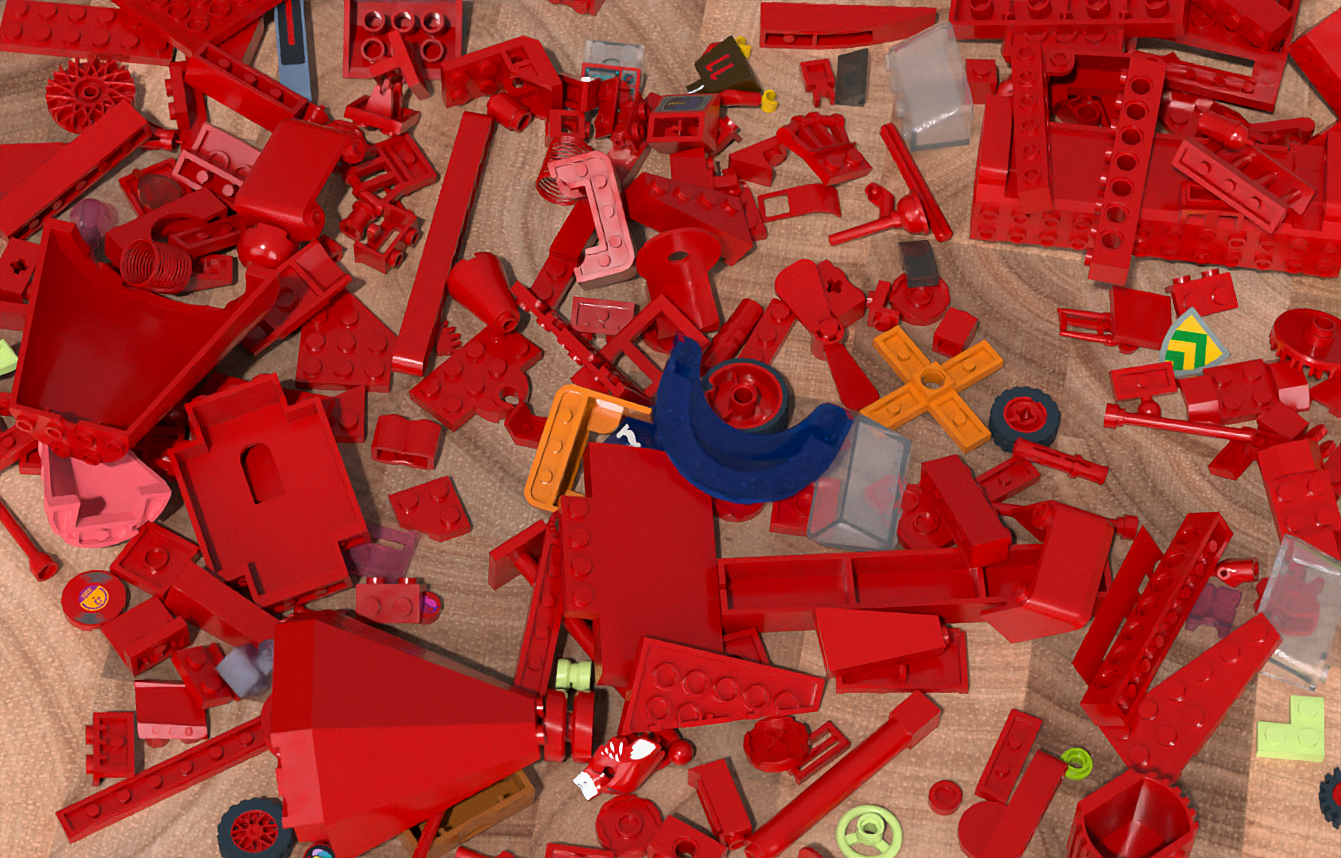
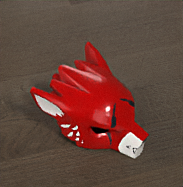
M648 732L643 733L640 737L636 733L623 736L617 735L613 736L605 746L600 745L588 766L573 782L580 788L588 801L602 793L628 795L636 791L652 773L662 770L671 762L668 756L665 755L666 752L660 750L662 748L659 743L661 739L658 736L650 739ZM614 774L611 778L607 777V775Z

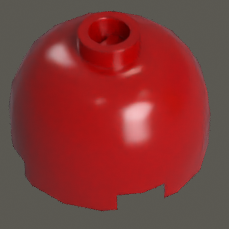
M258 223L256 228H250L248 224H245L238 238L237 254L239 261L246 269L249 264L275 270L296 254L301 246L298 240L292 242L286 238L288 232L275 226Z

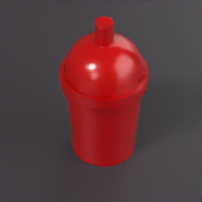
M1210 109L1206 110L1199 120L1197 131L1222 144L1228 150H1240L1246 145L1253 147L1255 141L1249 139L1248 128L1240 120H1233Z

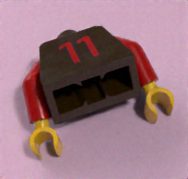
M730 35L721 42L710 43L700 59L694 64L700 79L686 86L689 94L719 93L721 95L720 107H758L760 105L764 112L773 113L779 104L777 101H774L776 97L775 91L769 89L763 95L760 94L762 89L746 60L750 57L752 46L746 45V39L743 36H738L734 39Z

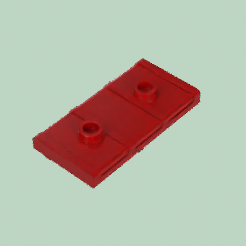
M947 628L949 644H945L946 648L943 655L835 677L836 694L913 693L917 689L922 694H968L965 631H960L959 628Z

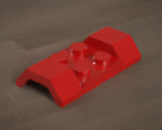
M318 240L311 241L275 269L279 271L281 280L280 293L272 311L240 342L250 355L256 356L278 338L280 340L284 339L328 305L331 297L353 281L352 277L344 273L329 257Z
M1261 358L1204 368L1200 373L1175 377L1176 385L1180 389L1186 406L1187 421L1220 426L1257 420L1264 409H1272L1279 401L1287 407L1293 408L1298 413L1309 411L1308 382L1303 369L1298 373L1297 367L1290 368L1289 365L1292 358H1287L1283 362L1280 359L1263 361Z
M1303 439L1277 444L1256 453V459L1288 575H1293L1298 569L1305 571L1324 565L1341 564V517L1328 470H1325L1318 442Z

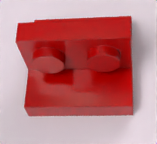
M398 29L387 33L395 56L386 55L376 59L375 64L368 67L372 78L377 84L383 85L385 79L390 78L392 88L395 87L397 82H402V84L407 82L409 89L419 101L431 97L409 42Z

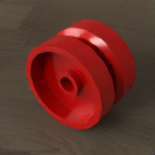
M548 688L545 717H543L542 723L544 724L546 734L544 762L562 763L566 754V742H572L571 758L574 763L589 764L593 754L594 690H578L574 695L573 710H568V694L566 690Z

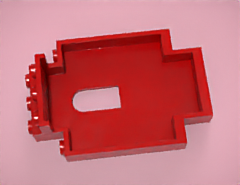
M274 372L271 374H259L251 381L240 385H228L220 392L209 396H197L191 402L184 404L197 439L193 441H180L173 448L167 449V453L208 573L235 591L248 586L254 604L272 616L294 609L298 605H305L352 588L353 584L341 552L372 542L320 397H303L297 400L294 405L288 406L278 375ZM262 445L270 450L286 494L255 504L241 465L242 453L248 447Z

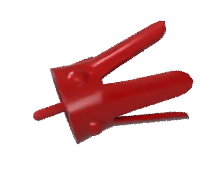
M148 121L153 136L139 147H143L141 150L162 149L174 153L178 143L184 144V141L179 140V131L177 129H165Z

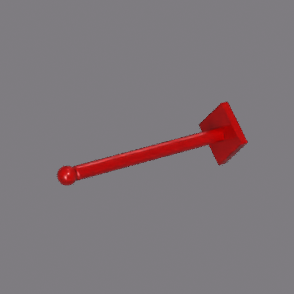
M538 520L489 552L488 584L494 591L520 574L533 588L546 523L543 520ZM562 614L561 624L595 664L593 630L584 619L567 618ZM613 686L625 700L628 687ZM673 728L651 732L654 737L658 736L661 739L659 743L667 750V756L671 763L677 766H684L692 760L694 755L692 745L688 741L680 739V736Z

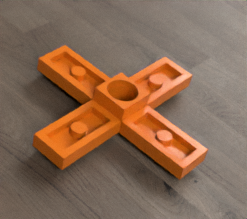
M899 325L873 339L872 346L905 383L904 386L859 411L858 418L876 439L928 411L964 454L990 441L991 432L957 394L1003 368L1004 360L986 340L977 343L940 365L937 361L931 363ZM927 382H933L940 385L941 387L938 389H929L925 387L923 384Z

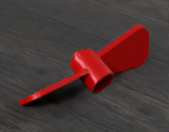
M801 259L783 269L775 279V294L812 336L810 343L811 353L817 359L827 361L841 403L852 411H860L879 400L878 391L842 344L844 327L838 319L831 316L817 265L812 260Z

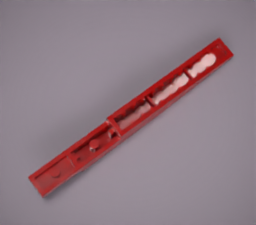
M650 92L644 101L649 104L652 111L662 96ZM648 123L637 153L634 152L631 145L623 146L622 148H617L613 145L607 153V156L618 172L623 192L635 180L652 150V147L647 144ZM588 196L579 198L549 247V257L531 286V289L555 311L575 278L574 268L579 267L584 262L586 257L585 249L591 248L598 237Z

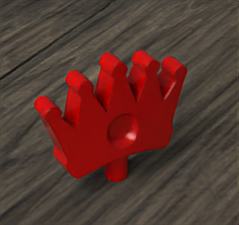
M447 320L440 323L433 344L436 348V356H451L459 350L457 348H461L462 342H456L460 340L461 334H453L455 333V326L448 327Z

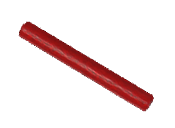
M891 122L883 124L880 127V135L908 188H915L926 221L936 240L940 243L949 241L952 238L953 231L895 124Z

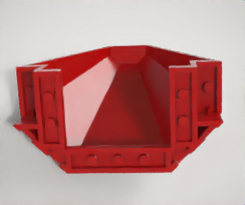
M332 609L289 614V617H285L280 620V623L274 624L270 735L272 748H276L278 760L275 772L278 795L283 798V829L294 828L299 842L329 839L336 858H355L541 759V745L546 744L544 724H540V718L545 717L543 697H537Z

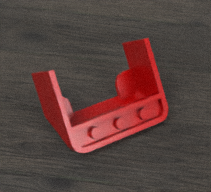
M1046 500L1011 509L1010 515L1039 542H1043L1033 579L1019 582L1011 588L1006 605L981 610L980 616L1011 644L1079 630L1089 621L1092 615L1114 534V526L1104 516L1055 500Z

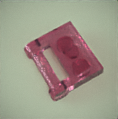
M364 518L370 536L402 544L404 547L400 551L369 542L344 551L342 556L348 572L364 577L386 578V583L398 584V578H405L419 542V532L409 530L406 533L369 523L368 519Z

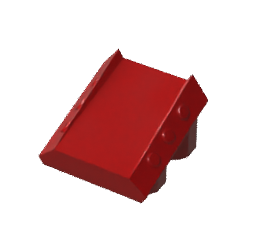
M134 680L139 738H144L145 743L149 747H164L170 739H180L185 744H194L200 740H208L206 709L199 710L183 681Z

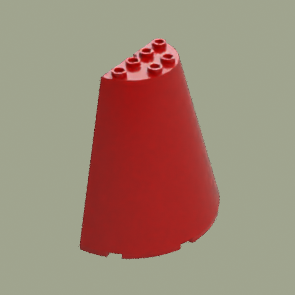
M47 217L43 225L9 403V410L16 420V426L28 432L42 444L48 445L52 452L61 458L72 457L93 466H97L99 463H110L120 460L272 311L280 293L281 280L278 270L249 264L245 272L246 290L244 295L228 302L224 309L209 305L182 303L146 290L125 286L126 282L121 275L105 263L99 261L95 263L90 258V247L81 236L76 223Z

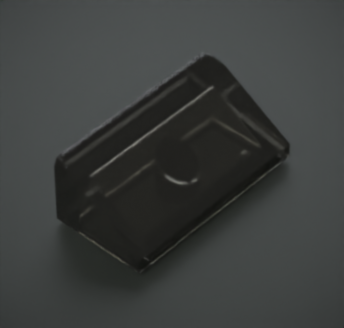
M868 48L838 56L835 105L864 107Z

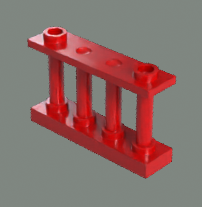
M1188 136L1183 140L1171 162L1177 169L1270 234L1278 230L1290 208L1303 215L1318 190L1255 145L1253 147L1246 145L1240 150H1228L1222 144L1209 137H1206L1202 145L1191 136Z

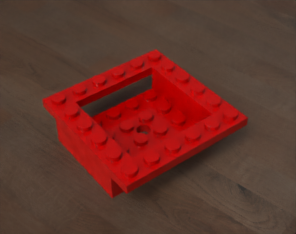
M1273 0L1293 13L1294 16L1289 35L1268 53L1251 44L1248 40L1189 2L1186 36L1155 38L1255 60L1252 75L1250 77L1157 55L1167 64L1164 87L1273 112L1288 51L1285 48L1290 45L1301 0ZM1126 38L1125 53L1151 54L1136 50L1139 38Z

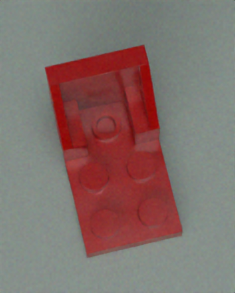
M522 35L440 63L442 101L446 108L463 105L468 101L483 96H490L502 90L527 106L528 111L533 117L543 121L549 109L563 110L562 81L540 41ZM518 84H524L522 87H515Z

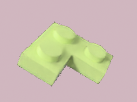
M1291 695L1289 699V724L1258 721L1256 725V757L1323 762L1325 757L1324 698Z

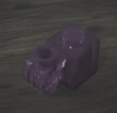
M274 638L262 641L258 651L252 643L237 646L215 667L239 698L250 695L257 697L270 686L268 680L273 676Z

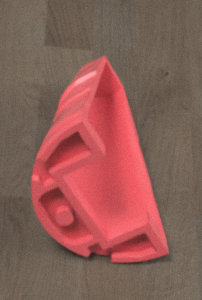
M38 441V451L41 458V479L44 490V511L55 535L62 537L65 543L80 548H102L130 539L139 533L137 528L149 520L153 523L170 499L172 491L167 482L135 456L132 450L120 460L110 463H99V465L93 466L72 457L61 458L55 455L48 445Z

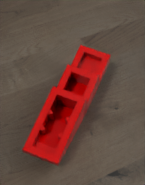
M205 254L196 259H191L192 273L190 280L180 292L204 290L232 284V255ZM170 256V269H169L168 275H169L170 270H171V256ZM167 259V267H166V270H165V274H166V271H167V268H168V259ZM180 259V271H179V275H180V272H181V259ZM106 262L107 266L121 275L120 269L114 263ZM142 289V290H146V291L152 292V293H154V294H164V293H160V292H156V291H152V290Z

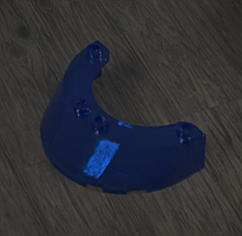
M676 332L660 378L655 408L657 429L661 443L679 473L696 488L710 496L723 501L747 505L786 499L797 494L799 490L808 486L811 482L818 480L835 460L852 427L854 419L850 411L833 403H821L804 420L784 431L771 434H755L739 430L723 421L712 410L703 394L700 381V362L702 357L700 345L694 339Z

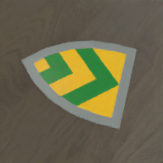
M1192 306L1169 328L1163 339L1159 363L1171 361L1174 376L1200 373L1204 368L1215 367L1231 354Z

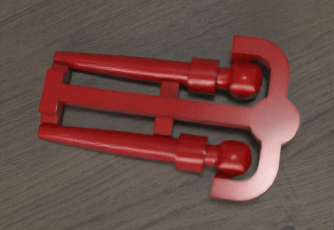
M1057 308L1060 336L1102 343L1104 346L1109 347L1117 345L1121 354H1133L1137 350L1138 346L1113 342L1111 334L1104 335V331L1111 332L1110 312L1098 313ZM1068 325L1094 329L1097 331V334L1066 331V327Z

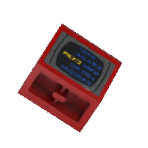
M719 93L663 95L649 114L647 144L660 154L677 153L702 146L705 147L707 153L716 152L721 95Z

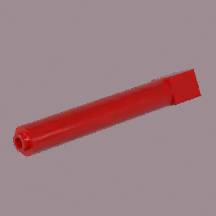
M918 689L889 713V718L885 723L746 838L745 849L743 850L746 858H777L904 749L908 748L911 750L934 731L939 725L941 710Z

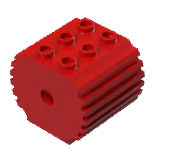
M1131 768L1077 803L1066 846V858H1189L1199 829L1198 820L1194 822L1196 812L1194 808L1188 809L1190 800L1187 796L1181 797L1182 790L1178 786L1175 788L1170 787V780L1167 778L1159 780L1157 779L1159 774L1152 771L1145 775L1136 773Z

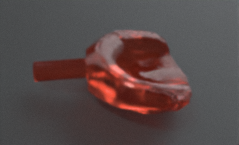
M138 168L133 169L132 174L139 179L137 192L143 206L155 210L166 203L183 197V189L171 178L160 174L145 175Z

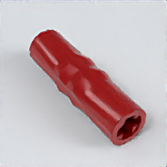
M749 298L741 300L695 364V370L700 377L703 378L706 372L715 365H718V363L732 359L737 355L740 347L745 344L747 337L763 315L764 311L760 304Z

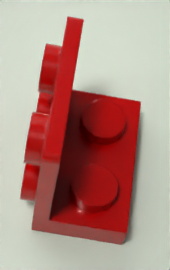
M157 596L147 599L101 626V632L133 677L169 658L174 651L191 645L188 626L181 616L174 619Z

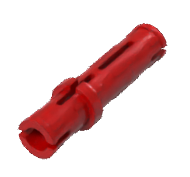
M1019 436L1012 449V456L1067 473V477L1072 479L1079 477L1102 486L1108 473V466L1082 459L1080 454H1067Z

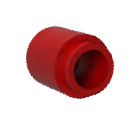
M505 91L493 94L486 105L487 114L494 115L495 121L509 131L522 132L531 120L532 115L528 111L527 106Z

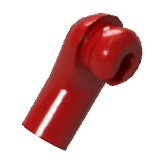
M875 182L866 186L865 195L872 204L879 208V219L889 216V212L894 211L895 198L893 194Z

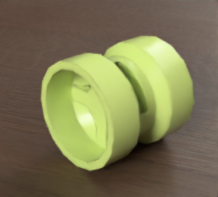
M558 659L556 689H565L566 692L570 688L577 691L590 690L592 661L581 660L579 663L572 664L569 659Z

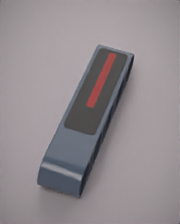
M284 0L274 7L280 84L312 103L303 0Z

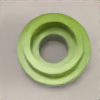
M1071 748L1060 757L1061 760L1069 763L1065 774L1066 778L1078 781L1090 775L1093 761L1084 749ZM1077 763L1081 768H1073L1070 764Z

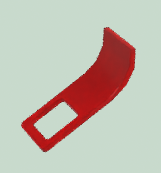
M820 183L807 184L761 194L757 197L759 213L763 223L815 212H826L834 214L839 218L842 217L838 190L830 185L825 186ZM787 195L790 211L767 217L764 200Z

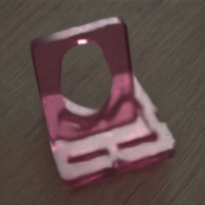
M1207 582L1186 619L1185 629L1195 631L1199 625H1210L1218 630V638L1228 636L1237 613L1235 609L1240 604L1241 590L1224 586L1216 588L1214 584Z

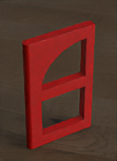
M660 293L602 347L599 352L612 364L623 352L652 381L643 391L652 400L711 343L664 294ZM662 313L693 343L663 373L632 344ZM584 366L570 378L571 382L577 386L611 396L610 390L605 385L601 386L589 375L591 371ZM622 415L618 428L621 430L632 418Z

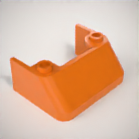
M569 384L561 387L555 394L524 488V495L529 505L551 516L558 510L557 501L560 495L585 497L571 490L590 432L601 435L613 433L618 428L622 415L653 424L655 417L652 408L577 385Z

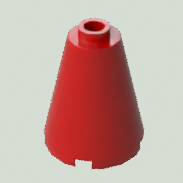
M491 252L473 253L475 255L474 258L468 261L465 258L460 260L451 269L446 280L451 298L494 332L504 334L514 330L520 321V313L514 295L509 290L511 286L502 261Z

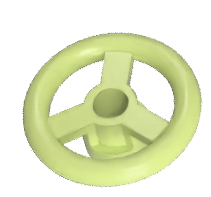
M859 805L851 808L840 818L835 832L837 845L846 858H894L900 850L903 841L902 828L897 818L890 811L876 805ZM861 816L857 822L856 833L846 835L848 824L856 817ZM883 820L889 824L893 833L891 845L882 839L884 831ZM870 830L873 831L874 834L869 835L866 834L865 831ZM860 843L868 846L872 845L881 854L864 856L855 852L850 846Z

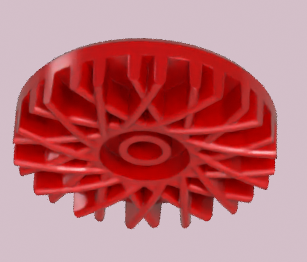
M96 54L93 59H91L90 55H87V62L80 63L79 57H76L75 63L71 60L68 61V68L65 70L59 65V71L53 72L54 80L48 78V85H46L47 94H45L48 112L58 126L71 133L80 135L87 125L95 123L105 114L110 106L118 104L123 99L133 108L136 105L137 97L134 79H131L130 71L126 70L124 65L121 68L118 67L116 59L110 61V58L106 57V62L104 63L100 62L99 56Z
M1308 308L1291 309L1281 313L1275 319L1269 334L1270 349H1277L1275 355L1281 357L1280 361L1283 362L1287 358H1292L1289 366L1290 368L1297 367L1298 373L1301 372L1303 365H1307L1310 367L1309 376L1314 374L1317 379H1320L1324 371L1328 374L1329 380L1332 377L1338 380L1341 375V319L1329 313Z

